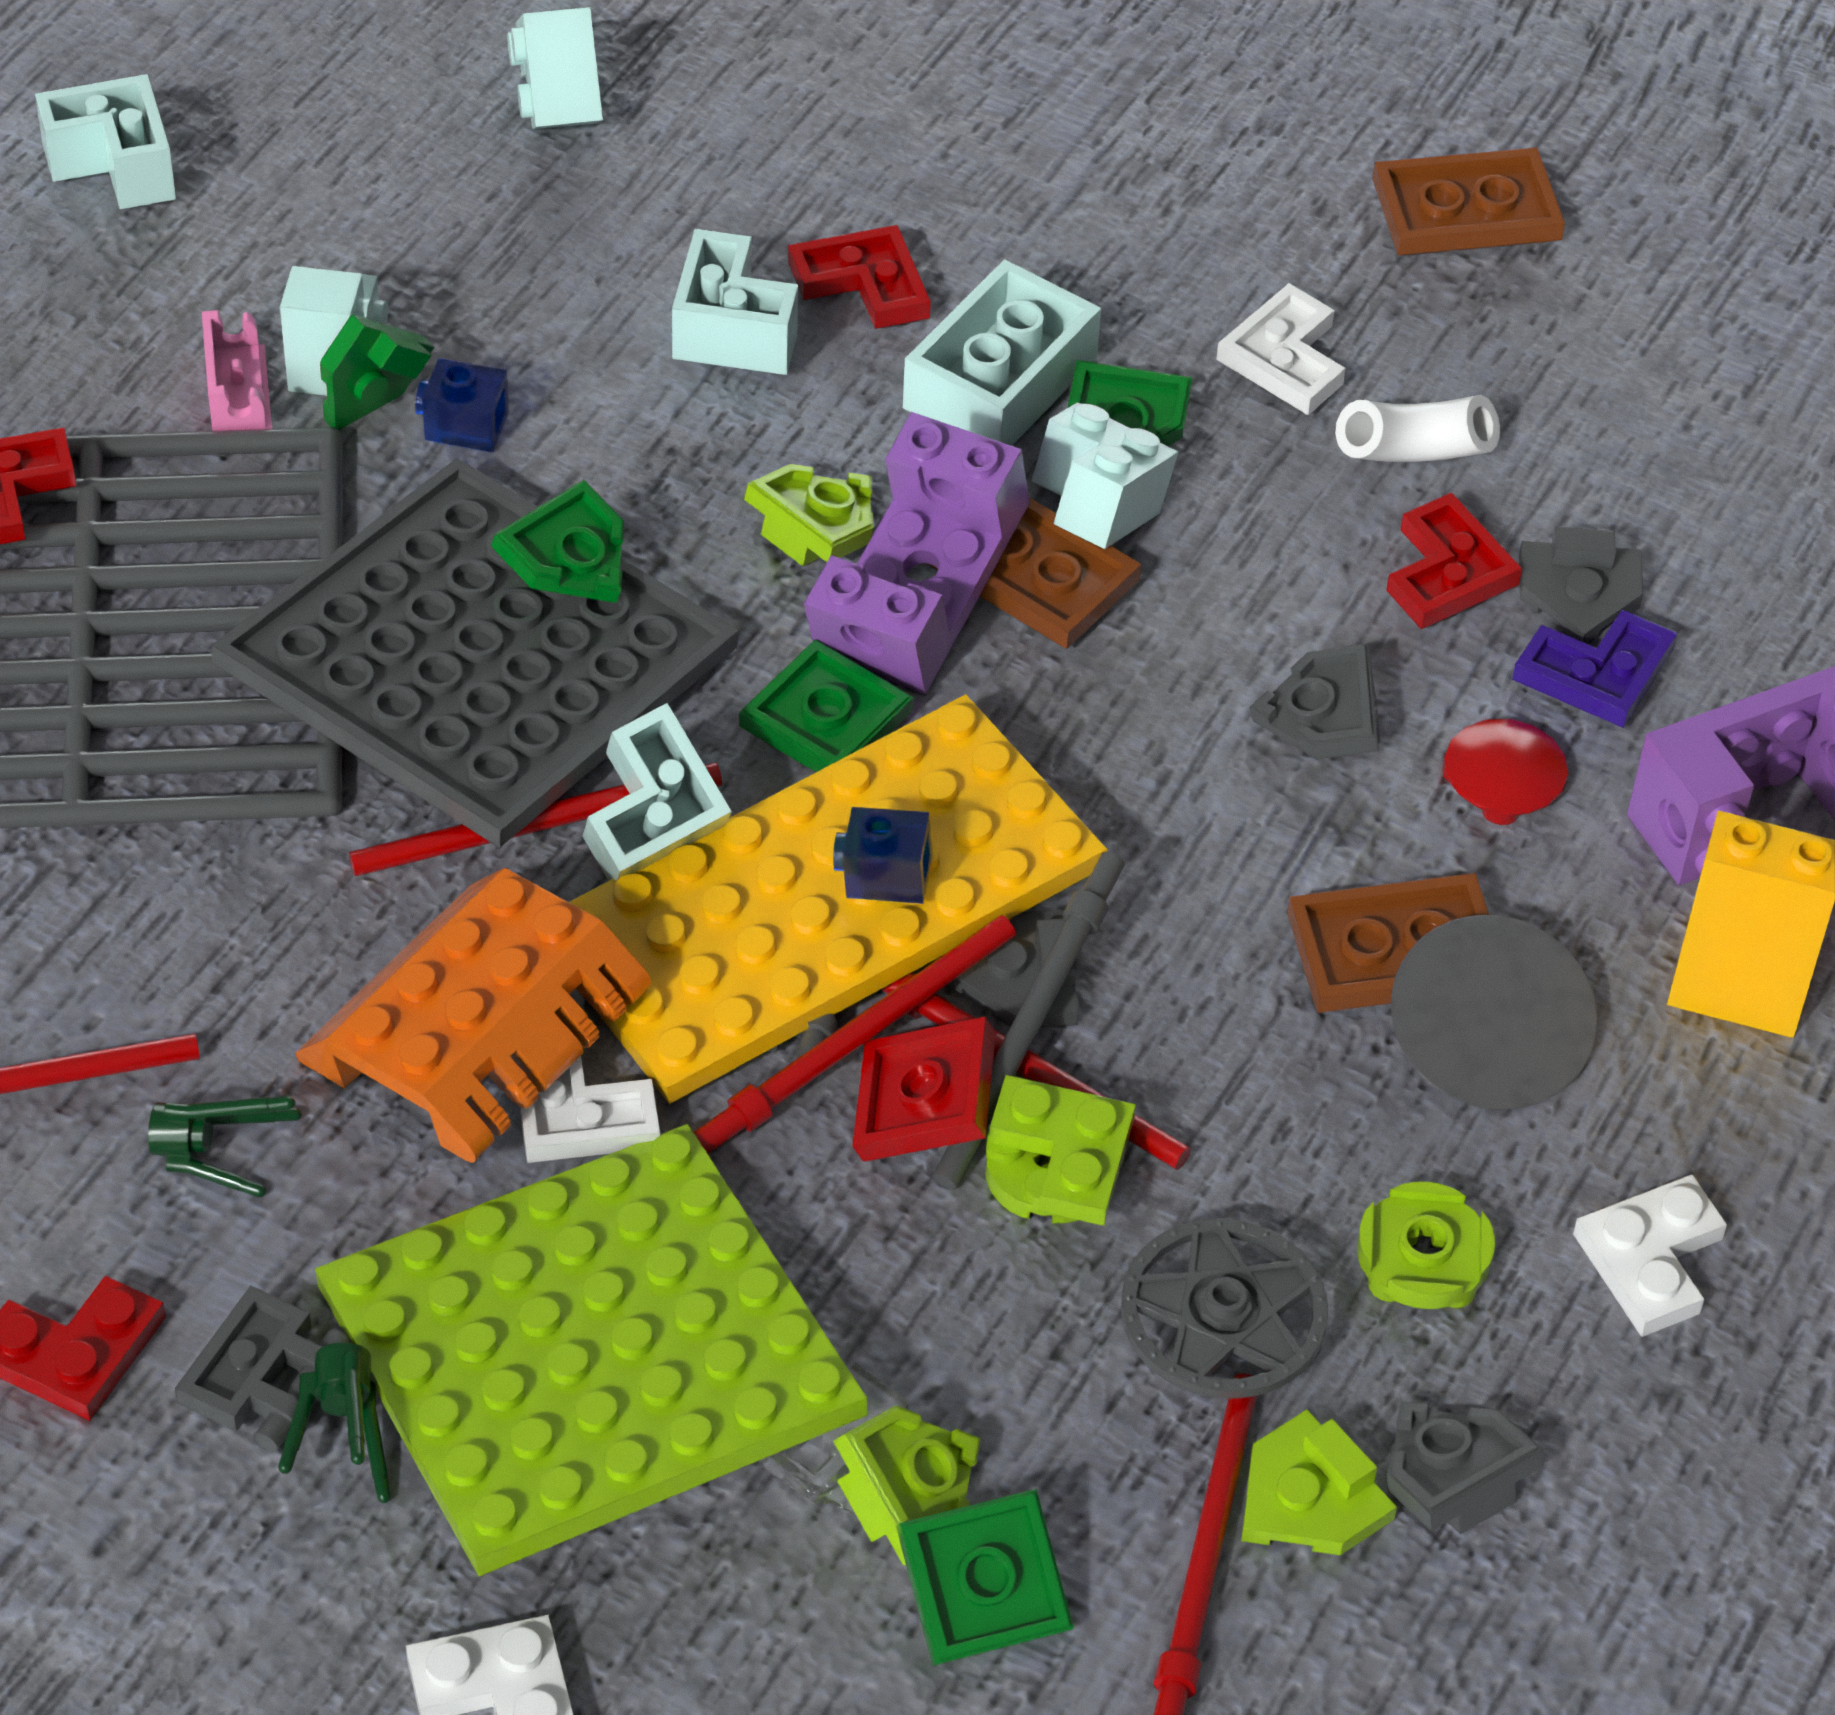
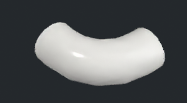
M1483 395L1419 404H1391L1356 400L1349 403L1341 411L1336 422L1335 435L1338 446L1343 453L1351 458L1383 462H1421L1446 460L1492 452L1497 447L1500 438V424L1494 405Z

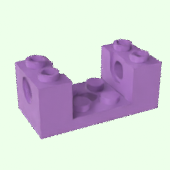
M911 412L885 458L893 497L890 506L857 564L832 555L830 556L808 595L804 607L812 641L818 640L890 683L926 695L1030 501L1022 449ZM927 563L938 568L935 576L924 581H914L906 576L908 571L918 564Z
M1835 666L1646 733L1627 816L1678 886L1700 878L1717 811L1745 817L1743 811L1748 810L1754 790L1768 785L1778 786L1784 784L1799 774L1835 821Z

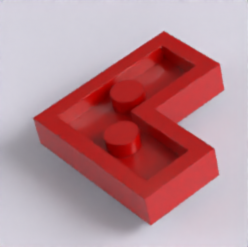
M898 225L788 245V264L798 284L803 300L859 290L875 329L930 319L931 301Z
M64 427L0 438V544L26 540L17 499L18 496L76 486L74 468Z
M1452 492L1403 514L1400 531L1425 558L1389 574L1386 591L1420 629H1424L1519 585L1522 568Z
M105 1275L70 1323L65 1326L8 1299L0 1309V1379L91 1421L165 1320L164 1302Z

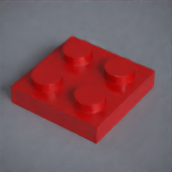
M986 1016L868 1040L864 1044L852 1144L853 1149L863 1162L986 1138L996 1031Z

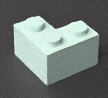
M590 7L522 14L515 22L516 28H511V32L507 33L511 66L520 65L522 78L526 77L527 84H518L517 86L521 118L531 117L532 130L597 124L601 122L603 117Z
M148 74L35 94L42 144L53 182L109 172L120 209L176 199L170 147Z
M695 229L672 306V359L787 375L797 338L798 284L751 278V236Z
M292 266L280 304L288 391L327 396L326 384L321 380L320 361L350 315L354 314L387 325L388 303L387 301L379 300L377 276Z
M1077 402L1049 419L1032 482L1061 496L1054 520L1055 525L1106 549L1160 514L1179 452L1160 443V439L1149 431L1137 428L1131 429L1110 419L1109 414L1102 408Z
M668 703L611 733L606 754L630 794L588 816L582 837L608 881L613 878L617 881L624 875L634 874L670 855L674 849L683 845H689L724 827L732 811Z

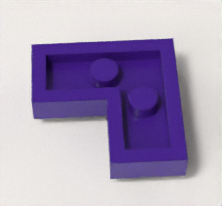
M1621 610L1597 648L1541 625L1515 663L1512 680L1624 728L1674 650L1678 633L1624 610Z

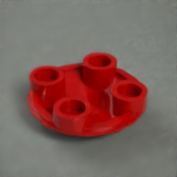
M1486 719L1466 726L1451 739L1442 766L1443 777L1451 783L1458 795L1477 808L1482 809L1484 817L1491 823L1498 825L1512 824L1518 819L1519 815L1528 814L1550 805L1564 792L1568 778L1565 754L1555 740L1534 725L1513 719Z

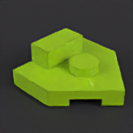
M788 464L749 482L744 500L765 515L761 535L801 566H805L819 558L828 562L831 555L841 558L868 545L871 540L874 528L873 512H871L872 476L849 472L847 479L844 480L813 475L814 467Z
M895 1405L833 1440L850 1473L839 1478L837 1482L871 1542L886 1535L904 1566L906 1563L896 1529L899 1523L970 1506L969 1500L966 1499L971 1467L977 1464L981 1438L959 1429L950 1432L922 1421L918 1413Z
M1306 1409L1253 1443L1241 1541L1270 1545V1540L1309 1545L1312 1546V1552L1341 1556L1395 1519L1397 1506L1374 1483L1377 1466L1333 1419L1321 1425Z

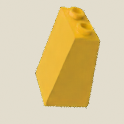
M1718 810L1667 1005L1794 1038L1835 902V840Z

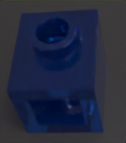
M438 358L430 380H421L415 400L416 414L423 415L425 440L493 453L509 413L507 370Z
M852 807L847 833L837 832L833 851L834 871L844 872L847 898L924 904L933 856L929 812Z

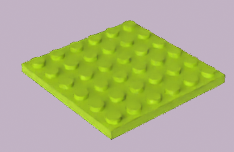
M688 1124L662 1133L654 1141L631 1145L314 1268L318 1288L343 1333L350 1338L351 1343L361 1345L371 1354V1381L375 1384L376 1393L478 1577L868 1416L866 1395Z

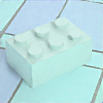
M1004 259L905 358L903 409L1012 446L1070 387L1073 381L1076 360L1094 362L1097 359L1101 308Z

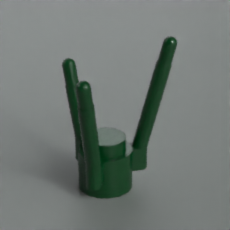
M291 1096L195 1104L156 1102L149 1120V1151L151 1155L167 1156V1172L189 1173L237 1191H242L256 1197H263L267 1191L264 1185L198 1161L194 1157L197 1152L207 1153L212 1142L213 1125L297 1121L302 1117V1112L300 1109L294 1108L296 1103L295 1099Z
M338 1342L321 1347L315 1354V1371L300 1375L299 1398L286 1436L278 1469L283 1474L291 1472L314 1401H320L321 1409L324 1412L334 1416H347L350 1456L352 1463L355 1465H361L365 1461L364 1444L366 1439L377 1499L381 1503H387L391 1499L376 1410V1387L374 1382L371 1381V1354L366 1348L353 1343Z

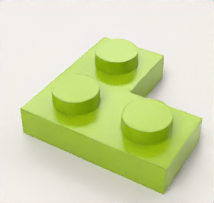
M1005 1075L990 1125L989 1143L1051 1157L1040 1193L1038 1211L1104 1226L1134 1122L1136 1104Z

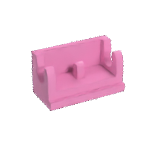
M218 310L201 311L212 431L272 429L265 344L259 345L255 318L248 312L243 313V331L238 334H227L223 331V320Z

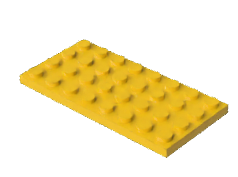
M965 694L730 817L724 827L689 845H683L674 849L670 855L634 874L624 875L617 881L613 878L571 900L569 903L602 920L649 974L652 985L632 1005H627V1010L616 1021L605 1019L602 1015L600 1017L647 1077L652 1079V1083L665 1100L671 1104L807 1030L808 1022L826 1014L834 1015L943 956L998 916L1004 915L1009 920L1090 876L1101 854L1107 852V848Z

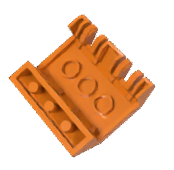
M503 868L471 884L298 1049L295 1054L300 1063L344 1089L363 1073L428 1111L440 1146L465 1161L474 1163L495 1142L494 1135L495 1137L497 1135L500 1137L512 1125L508 1117L509 1115L480 1082L489 1075L490 1079L512 1102L516 1103L518 1107L521 1106L523 1109H528L539 1098L538 1093L545 1092L583 1054V1048H589L600 1037L597 1026L593 1024V1021L588 1018V1015L569 994L577 988L578 992L594 1007V1010L600 1016L602 1015L610 1021H616L627 1010L626 1006L632 1005L652 985V981L642 965L602 920L511 870Z

